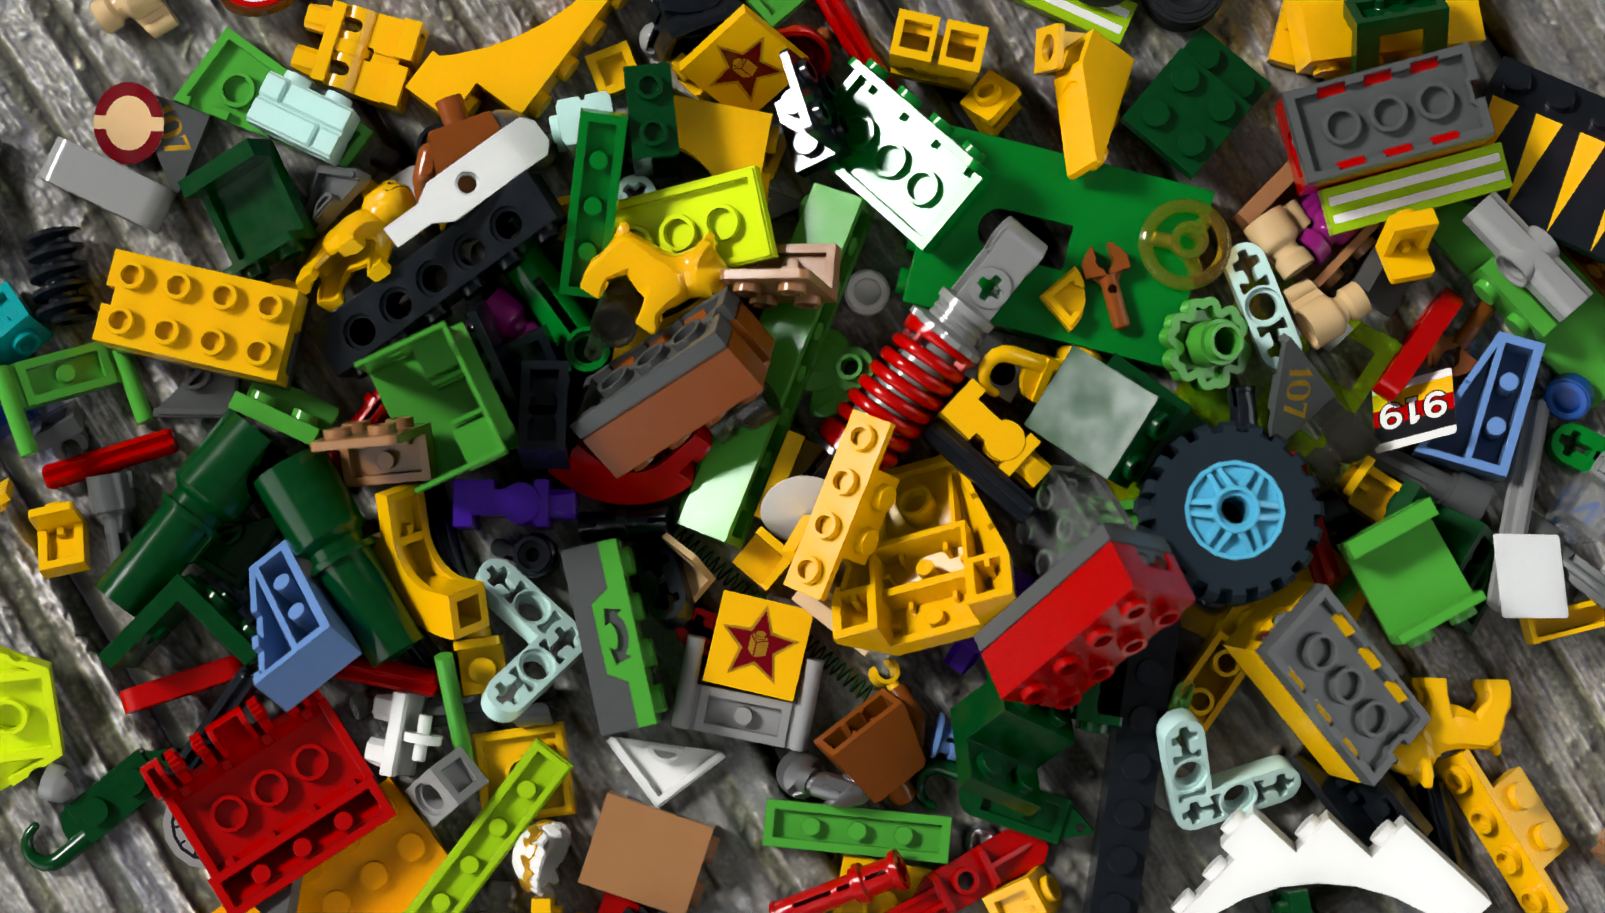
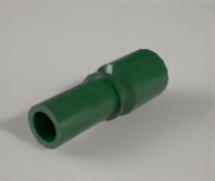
M228 408L176 470L177 486L170 494L165 491L160 498L164 502L95 583V586L111 601L133 617H136L178 573L182 574L190 564H195L211 543L221 537L217 531L224 523L238 522L259 497L253 485L254 481L290 455L232 409Z
M311 447L276 464L254 481L255 489L293 554L297 558L310 561L313 566L310 575L313 579L320 578L373 669L402 655L425 639L372 549L376 544L374 538H366L362 532L365 515L327 451L311 452Z

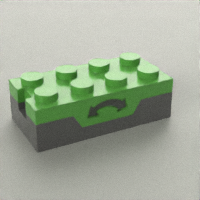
M617 538L561 550V558L601 737L658 724L662 721L661 712L668 710V704L663 683L654 684L651 666L658 665V659L653 638L644 639L640 621L648 620V614L643 594L639 592L634 593L630 576L638 575L633 549L629 548V546L624 547L621 540L618 541Z

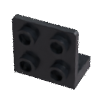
M786 48L779 52L789 85L773 98V102L796 173L805 178L852 155L846 139L850 137V129L843 115L837 112L833 98L837 97V90L827 72H820L813 67L808 58L804 57L802 59L792 50Z

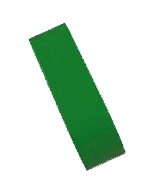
M1575 423L1563 424L1553 428L1545 440V451L1549 458L1556 464L1598 485L1605 486L1604 482L1589 474L1595 462L1594 456L1598 457L1605 450V437ZM1573 434V444L1585 450L1584 454L1577 451L1569 452L1566 455L1563 454L1564 445L1559 442V438Z

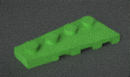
M226 27L173 100L176 103L208 114L213 118L266 139H272L276 143L312 156L253 128L246 120V116L255 98L259 95V90L268 72L273 71L284 76L287 69L229 27ZM310 86L309 89H311V90H313V91L319 93L318 91H316L315 89H313V88ZM359 122L337 167L352 169L376 137V134Z

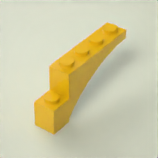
M576 0L545 23L512 39L486 48L452 55L439 56L432 51L405 88L414 99L439 117L440 115L435 103L454 94L462 95L470 117L474 116L481 105L479 97L483 93L505 110H516L529 118L532 116L539 118L549 106L552 100V96L549 93L558 81L566 82L577 69L580 62L577 56L587 44L592 47L601 38L607 27V24L604 23L605 19L614 8L618 11L621 10L629 0Z

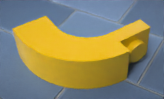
M415 481L406 482L375 493L380 532L370 535L376 542L372 549L415 622L436 636L454 641L490 626L484 582L465 578L453 572L441 559L433 544L424 492L415 493L414 491L415 488L423 485V483Z

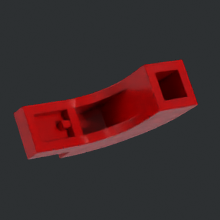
M701 426L693 431L689 438L678 448L673 450L669 448L664 449L656 454L652 462L641 471L635 472L632 469L618 479L582 441L583 438L580 439L572 430L571 469H548V472L569 488L575 489L576 492L602 502L620 505H641L661 501L678 494L693 484L696 463L701 461L712 447L713 441L711 436L713 426Z

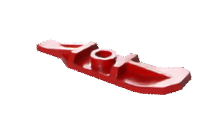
M1007 828L949 861L948 864H944L925 875L912 897L884 913H956L1039 864H1043L1049 846L1044 840ZM963 872L970 873L973 878V884L968 890H963L958 885V877Z

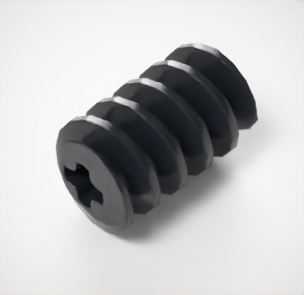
M61 226L42 229L30 234L23 240L25 249L33 251L32 254L27 256L26 264L30 268L38 269L30 274L29 282L34 286L42 287L33 292L32 299L35 303L45 305L35 312V317L38 321L49 323L51 326L77 325L97 319V314L82 312V307L93 302L94 296L79 294L80 288L91 283L90 278L76 276L75 272L88 265L87 260L73 258V253L85 248L83 242L72 241L69 237L82 230L79 227Z

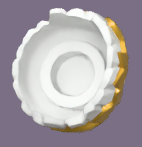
M548 819L537 821L529 826L515 843L512 865L514 872L519 878L521 887L528 893L532 891L542 897L544 895L542 887H545L548 882L552 885H556L559 882L555 869L565 860L572 842L571 831L567 825Z

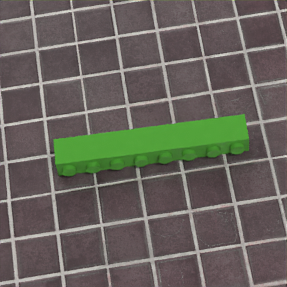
M814 182L810 194L803 198L799 207V222L793 236H790L785 244L836 243L842 248L837 303H821V308L801 309L794 307L793 303H777V308L762 311L758 321L775 340L771 358L769 359L771 364L768 367L764 382L765 388L752 402L748 404L740 402L728 409L725 416L713 425L712 447L707 455L697 462V475L691 490L687 491L679 506L680 517L677 524L735 548L742 549L754 519L753 515L786 434L790 429L876 214V210L864 198Z

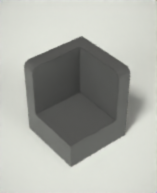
M1374 245L1362 255L1346 285L1351 281L1356 282L1366 293L1372 308L1385 316H1390L1395 312L1409 285L1418 280L1391 284Z

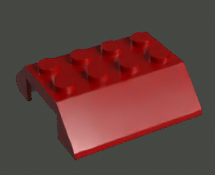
M320 688L316 689L291 710L285 711L274 719L270 717L261 700H258L255 696L251 697L245 703L256 719V723L253 724L239 705L204 727L207 735L216 747L212 749L199 731L189 736L191 747L204 761L203 764L193 770L189 768L182 755L173 747L165 751L163 755L175 774L172 775L158 757L139 768L156 799L164 800L211 876L207 881L227 913H246L397 816L373 770L365 761L361 751Z

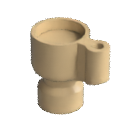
M94 0L89 3L94 17L109 35L124 27L125 20L128 18L136 20L155 39L180 25L177 17L167 5L166 0Z
M1296 198L1283 206L1278 205L1265 212L1243 230L1249 241L1258 245L1264 251L1266 257L1274 258L1276 261L1275 269L1284 281L1293 278L1315 261L1306 246H1299L1296 242L1297 236L1311 223V219Z
M1308 278L1300 280L1281 292L1285 304L1293 312L1299 331L1305 340L1317 350L1343 335L1349 320L1357 321L1372 312V306L1366 293L1354 281L1338 289L1334 298L1326 296Z

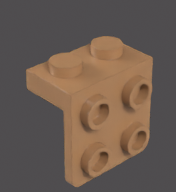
M836 243L776 244L778 258L746 265V269H723L720 271V281L733 290L734 295L740 296L749 302V306L752 308L771 310L777 308V303H793L794 307L801 309L821 308V303H837L842 248Z
M413 416L385 419V423L370 425V420L342 423V427L324 429L323 438L310 442L311 452L340 450L343 479L348 487L425 481L438 477L431 422L414 424Z

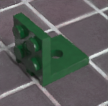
M178 573L110 642L98 657L110 669L137 668L192 613L245 666L258 665V653L252 649V637L257 635V624L255 619L250 623L238 612L242 607L241 603L226 589L221 587L217 591L201 575L197 578L191 574L183 577Z

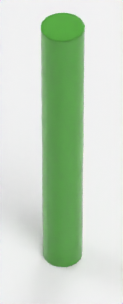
M441 652L434 656L453 750L461 745L475 763L453 653Z

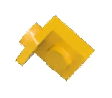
M486 627L464 636V640L453 641V649L458 653L463 697L483 694L491 679L508 664L504 635L492 636L491 627Z
M1042 864L1032 868L1026 875L999 887L982 898L989 913H1056L1063 905L1062 893L1057 880L1051 874H1047Z

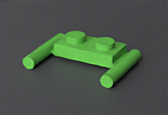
M95 341L10 365H0V402L20 457L27 458L39 453L25 411L112 388L118 383L123 384L137 425L154 421L155 417H153L150 403L132 355L112 351Z

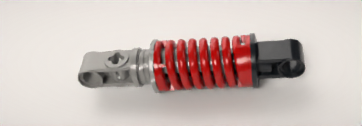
M1009 216L1003 220L990 235L984 248L966 268L953 287L950 289L943 286L937 293L940 296L939 300H936L933 307L929 310L917 305L911 307V313L904 320L906 328L903 332H896L891 336L892 343L899 349L898 352L890 346H884L880 350V356L888 362L887 366L879 360H872L869 364V370L877 378L873 379L866 373L861 374L858 378V383L866 392L863 393L856 387L850 388L847 392L848 399L855 405L852 407L846 401L839 402L836 406L837 415L835 417H827L819 428L814 429L811 435L823 450L800 476H814L825 480L847 426L845 424L849 421L853 409L896 425L878 470L885 472V466L894 467L898 463L896 452H907L910 448L909 438L915 439L921 434L920 424H929L933 415L931 411H938L943 407L944 400L942 397H950L954 393L955 386L953 383H962L966 370L975 367L976 364H980L982 357L974 347L977 340H980L983 333L989 334L992 331L994 325L990 320L1008 300L1021 281L1039 264L1047 251L1048 245L1013 217ZM982 277L991 279L995 284L994 289L990 292L982 289L978 284L979 280Z

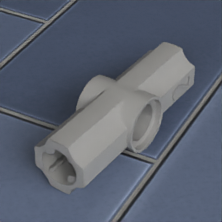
M1495 191L1488 195L1462 220L1496 256L1495 264L1501 274L1515 286L1526 287L1559 322L1563 321L1593 294L1559 258V247L1554 239L1540 227L1528 226Z

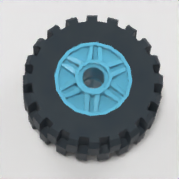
M1221 421L1216 426L1209 427L1206 424L1194 428L1185 436H1180L1159 454L1149 470L1143 475L1138 486L1140 489L1139 496L1134 501L1133 515L1137 516L1138 525L1133 529L1165 537L1172 551L1171 554L1174 555L1196 600L1204 601L1206 606L1220 608L1225 605H1233V607L1248 605L1287 587L1297 579L1296 575L1305 569L1314 557L1311 550L1313 546L1320 543L1323 529L1317 527L1318 519L1324 516V502L1316 501L1314 491L1320 488L1316 475L1308 477L1302 467L1308 461L1300 451L1292 455L1284 447L1288 440L1277 433L1268 437L1262 434V426L1248 423L1245 427H1237L1235 421ZM1221 507L1231 512L1233 523H1229L1224 519Z

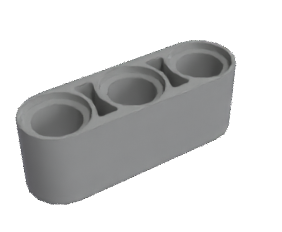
M59 136L37 176L55 187L155 234H158L177 196V193Z

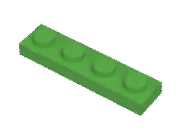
M767 798L762 845L884 858L888 851L896 849L904 860L948 864L952 816L858 806L839 808L823 805V803Z

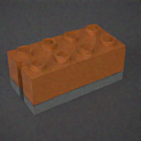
M726 286L657 331L655 335H651L586 378L568 426L580 439L583 438L582 441L617 479L632 469L635 472L641 471L652 462L655 455L666 448L670 450L678 448L689 438L693 431L703 425L706 427L715 425L725 416L728 409L740 402L743 404L752 402L764 390L767 370L771 364L769 359L771 358L775 340L742 301L739 302V297L733 294V290L729 286Z

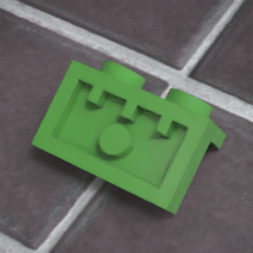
M253 382L246 395L235 391L228 405V408L310 445L311 441L323 438L324 429L334 428L341 413L340 408L293 386L288 391Z

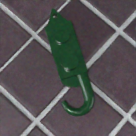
M173 747L176 751L179 752V747ZM143 748L137 749L65 806L61 813V826L68 842L51 855H41L34 848V835L40 825L37 822L31 823L24 831L21 839V852L25 861L33 868L43 872L57 871L66 867L93 844L103 839L155 797L139 768L158 757L171 772V767L163 755L170 748L147 752Z
M942 757L926 760L924 768L913 776L912 784L916 789L915 798L923 807L931 811L937 809V804L929 799L925 792V784L929 777L938 774L958 781L956 761L946 760V758ZM959 787L958 789L959 803L962 809L969 815L1058 845L1059 840L1091 834L1094 831L1091 825L1071 804L1072 798L1040 788L1042 809L1030 817ZM1078 823H1083L1085 825V829L1083 831H1079L1076 828V825Z

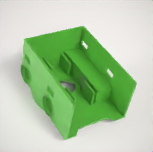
M442 321L353 363L355 368L370 375L390 418L413 416L414 424L431 422L438 477L433 480L421 481L423 485L415 488V493L425 492L467 471H475L510 454L509 451L517 447V432L497 390H495L491 382L489 373L463 321L451 327H448Z

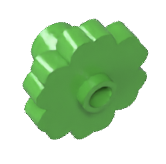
M1213 296L1183 301L1179 313L1169 314L1165 317L1164 328L1160 331L1159 341L1168 350L1162 357V364L1166 370L1170 371V375L1175 382H1190L1195 391H1209L1227 387L1230 383V375L1241 374L1245 371L1246 360H1248L1251 354V346L1244 340V336L1248 331V324L1244 318L1240 317V313L1235 306L1221 307L1218 299Z

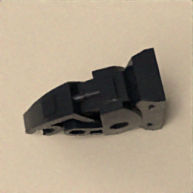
M650 0L651 8L648 15L656 31L660 32L654 44L660 62L664 63L673 60L681 52L685 55L689 54L743 3L738 0Z

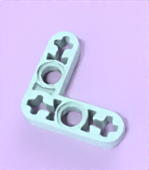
M495 558L489 559L481 565L474 580L484 582L487 607L529 644L491 679L482 694L481 706L484 713L496 722L507 723L518 718L571 668L582 654V648L576 621L526 576L522 575L511 563ZM500 578L504 583L503 585L499 583L492 586L488 580ZM514 591H516L517 595L512 603H509L507 601L508 596L511 598ZM522 604L535 606L540 611L541 619L529 621L523 618L519 613L518 606ZM568 639L571 645L564 646L554 657L551 651L557 640ZM530 661L537 662L545 669L546 677L540 680L530 678L524 672L523 664ZM513 684L517 686L518 690L511 702L506 701L501 704L497 701L498 695H505L512 688Z
M1172 709L1166 712L1157 724L1156 735L1166 804L1170 814L1182 829L1197 830L1225 821L1238 808L1245 812L1252 804L1257 809H1263L1292 798L1301 786L1299 773L1289 760L1281 755L1269 756L1210 775L1205 731L1196 716L1188 709ZM1183 728L1182 740L1186 746H1180L1175 739L1179 736V729ZM1187 762L1196 763L1194 770L1189 775L1180 778L1175 777V773L1181 765ZM1244 785L1242 793L1237 798L1224 800L1226 792L1231 787Z

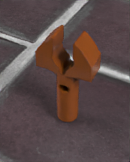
M1108 242L1106 248L1111 259V266L1108 274H1106L1105 270L1096 264V256L1093 246H1091L1085 254L1080 267L1084 282L1093 280L1101 286L1112 328L1116 331L1125 330L1130 326V320L1118 280L1123 271L1131 268L1127 253L1114 243Z
M1480 301L1454 337L1446 338L1441 335L1427 355L1429 368L1437 365L1444 352L1456 349L1454 353L1455 363L1451 367L1452 378L1470 372L1477 363V360L1470 355V345L1495 313V307Z

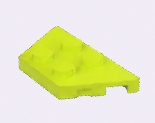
M0 646V791L8 786H15L28 778L35 769L45 767L63 756L65 744L52 663Z

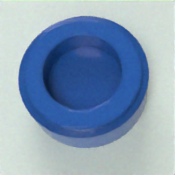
M1563 373L1556 376L1544 393V401H1546L1549 412L1556 418L1564 421H1575L1585 416L1595 398L1591 383L1576 373Z

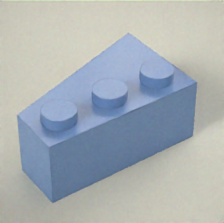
M1499 331L1454 394L1457 432L1420 442L1411 455L1426 463L1458 472L1464 470L1476 477L1501 483L1507 477L1545 343Z
M283 540L249 567L251 614L256 618L257 635L252 637V649L258 653L259 671L253 673L254 686L288 712L362 653L320 578L313 579L310 575V571L313 569L310 561L295 557L286 540Z

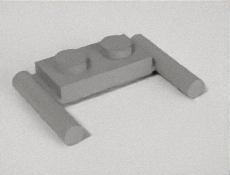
M688 634L671 726L789 748L798 752H807L824 660L806 657L798 702H791L741 689L705 682L702 684L697 683L706 638Z

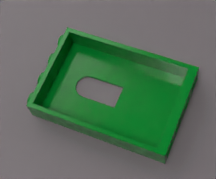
M951 125L955 131L950 137L960 146L965 140H968L988 158L982 165L995 176L929 254L922 251L908 238L906 249L914 251L910 268L901 266L895 290L896 294L903 295L901 307L911 309L913 305H917L927 310L933 307L936 300H939L940 296L937 293L943 286L951 289L984 248L978 237V225L981 219L993 210H1008L1073 228L1062 270L1038 264L1021 281L1008 300L990 320L994 325L992 330L1057 347L1075 345L1098 352L1102 358L1108 360L1117 353L1136 367L1164 374L1168 372L1162 364V357L1168 349L1161 345L1159 334L1162 328H1164L1165 317L1169 314L1179 313L1183 301L1189 300L1215 191L1104 163L1096 171L1090 170L1072 181L1067 177L1064 153ZM1108 242L1114 243L1127 253L1131 266L1129 270L1122 272L1118 280L1129 316L1130 326L1121 331H1116L1112 328L1102 288L1093 280L1084 282L1086 302L1082 317L1077 325L1068 332L1041 302L1039 297L1074 266L1082 275L1080 267L1085 254L1091 246H1093L1096 256V264L1108 274L1111 259L1108 256L1106 244ZM982 277L978 282L982 289H986L989 292L995 287L991 279L989 280L985 277Z

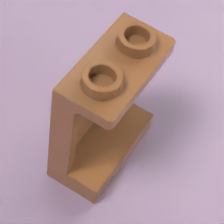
M1289 160L1229 220L1243 234V230L1265 212L1278 205L1283 206L1295 198L1299 201L1303 197L1298 196ZM1310 223L1306 228H1312L1313 225ZM1380 224L1362 228L1344 245L1334 244L1331 255L1320 266L1311 264L1291 278V280L1297 283L1304 278H1308L1318 289L1321 288L1326 293L1345 274L1339 267L1351 255L1358 260L1376 242L1371 234ZM1268 257L1276 265L1274 258Z
M610 790L607 792L578 883L667 913H687L688 907L698 909L706 882L698 880L703 862L712 865L721 838L712 835L715 824L709 822L702 823L630 799L626 794Z

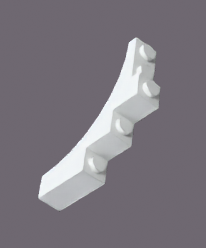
M1252 804L1245 812L1239 808L1235 810L1220 827L1224 832L1220 837L1221 847L1229 856L1226 859L1221 854L1217 856L1203 871L1202 876L1206 878L1194 892L1190 888L1185 889L1174 900L1170 909L1173 913H1219L1245 898L1273 889L1316 883L1356 886L1392 896L1425 913H1483L1492 902L1484 889L1402 814L1394 822L1390 819L1385 820L1371 835L1370 840L1373 844L1368 848L1327 809L1319 817L1315 814L1307 817L1295 831L1298 839L1293 842Z

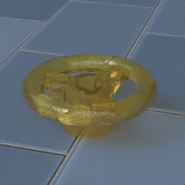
M1175 199L1156 208L1143 224L1139 239L1140 255L1148 272L1160 283L1178 290H1194L1212 283L1226 268L1232 248L1231 234L1223 217L1210 205L1194 199ZM1189 212L1200 216L1196 222H1182L1171 234L1156 231L1161 222L1173 214ZM1212 226L1217 236L1218 249L1212 264L1203 271L1198 257L1208 247L1209 236L1207 230ZM1181 236H1189L1193 240L1194 248L1192 250H1185L1181 247L1179 242ZM1153 246L1171 249L1177 257L1183 259L1188 276H1178L1164 269L1155 256Z

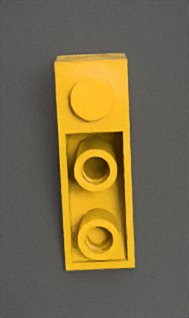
M1092 29L1065 47L1063 68L1057 71L1054 79L1067 177L1072 181L1090 170L1096 171L1107 159L1109 154L1107 145L1111 132L1120 119L1118 110L1123 96L1131 85L1129 76L1135 60L1095 29Z

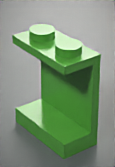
M1430 497L1418 499L1336 544L1392 645L1407 643L1409 648L1419 646L1436 636L1432 628L1447 620L1453 626L1469 619L1477 613L1474 605L1487 599L1483 590H1471L1431 518L1438 515L1439 512Z

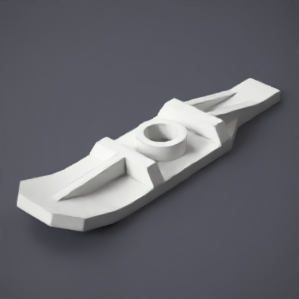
M522 117L517 118L428 181L417 205L386 226L384 231L399 248L432 224L456 222L513 179L548 155V137L535 120ZM463 176L472 177L476 182L475 190L471 193L462 192L458 187V180Z

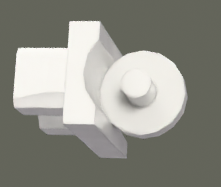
M394 691L393 694H377L375 696L372 710L374 718L388 721L385 738L380 736L370 737L366 743L364 759L380 767L379 775L395 777L396 775L414 776L417 761L425 762L428 746H442L443 736L430 732L433 716L425 714L429 697L403 691Z

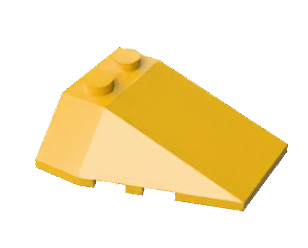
M938 455L885 470L887 474L900 479L896 488V499L892 508L886 513L878 533V545L869 556L866 566L843 559V563L846 566L841 586L835 587L831 600L833 640L839 645L900 656L973 637L1016 599L1013 560L971 481L943 456Z

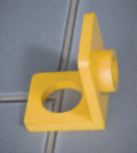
M1055 23L1036 29L1034 75L1055 77L1057 71L1063 68L1065 47L1086 33L1065 31L1064 23Z

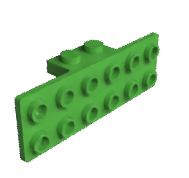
M1461 201L1435 208L1434 211L1439 225L1431 241L1469 280L1479 298L1488 305L1495 307V310L1504 318L1506 326L1514 335L1545 343L1541 359L1557 376L1563 373H1576L1591 383L1595 398L1590 409L1596 408L1605 400L1604 297L1559 249V258L1593 292L1577 309L1563 321L1559 322L1526 287L1515 286L1501 274L1495 264L1496 256L1462 221L1475 208L1474 206Z

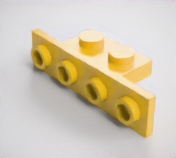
M853 409L783 585L825 602L842 558L866 566L869 556L878 545V533L886 513L895 502L896 488L900 481L899 478L878 470L896 425Z
M1463 749L1437 758L1434 767L1525 912L1565 913L1569 908L1544 868L1569 847L1570 844L1521 766L1506 770L1490 784L1469 749Z

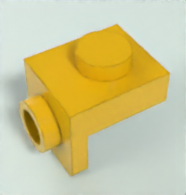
M989 70L961 100L960 105L979 132L997 136L1022 109L1017 101L1021 96V91L1015 84Z
M1433 208L1417 211L1404 209L1388 216L1375 248L1391 284L1433 276L1435 267L1427 250L1439 225Z
M1367 455L1361 465L1355 462L1350 464L1338 485L1344 488L1340 499L1347 508L1371 524H1374L1383 519L1390 498L1400 490L1402 484L1374 467L1376 459Z
M55 501L46 504L44 507L28 511V519L37 530L39 572L45 580L91 570L89 523L74 502Z

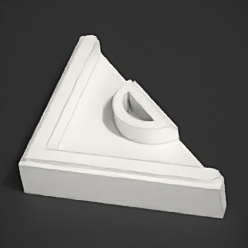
M612 736L606 740L657 808L663 806L726 758L722 751L617 736Z

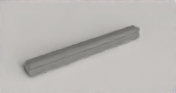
M1529 399L1512 457L1499 528L1500 534H1528L1550 411L1546 401L1541 399ZM1494 555L1486 603L1490 610L1501 612Z

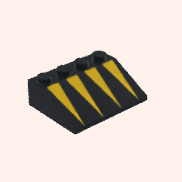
M1503 56L1482 95L1486 99L1495 134L1483 146L1501 142L1513 185L1509 189L1496 193L1528 226H1538L1545 230L1556 243L1605 264V97ZM1490 194L1462 202L1476 207Z

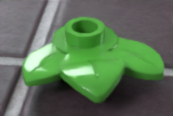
M832 328L828 331L805 389L812 392L810 416L813 418L822 419L837 415L836 406L839 402L846 401L849 404L851 403L847 397V392L850 388L864 389L858 383V378L861 374L866 373L872 378L875 375L869 370V364L874 360L871 354L862 347L851 346L842 332ZM850 361H857V371L852 375H846V364Z

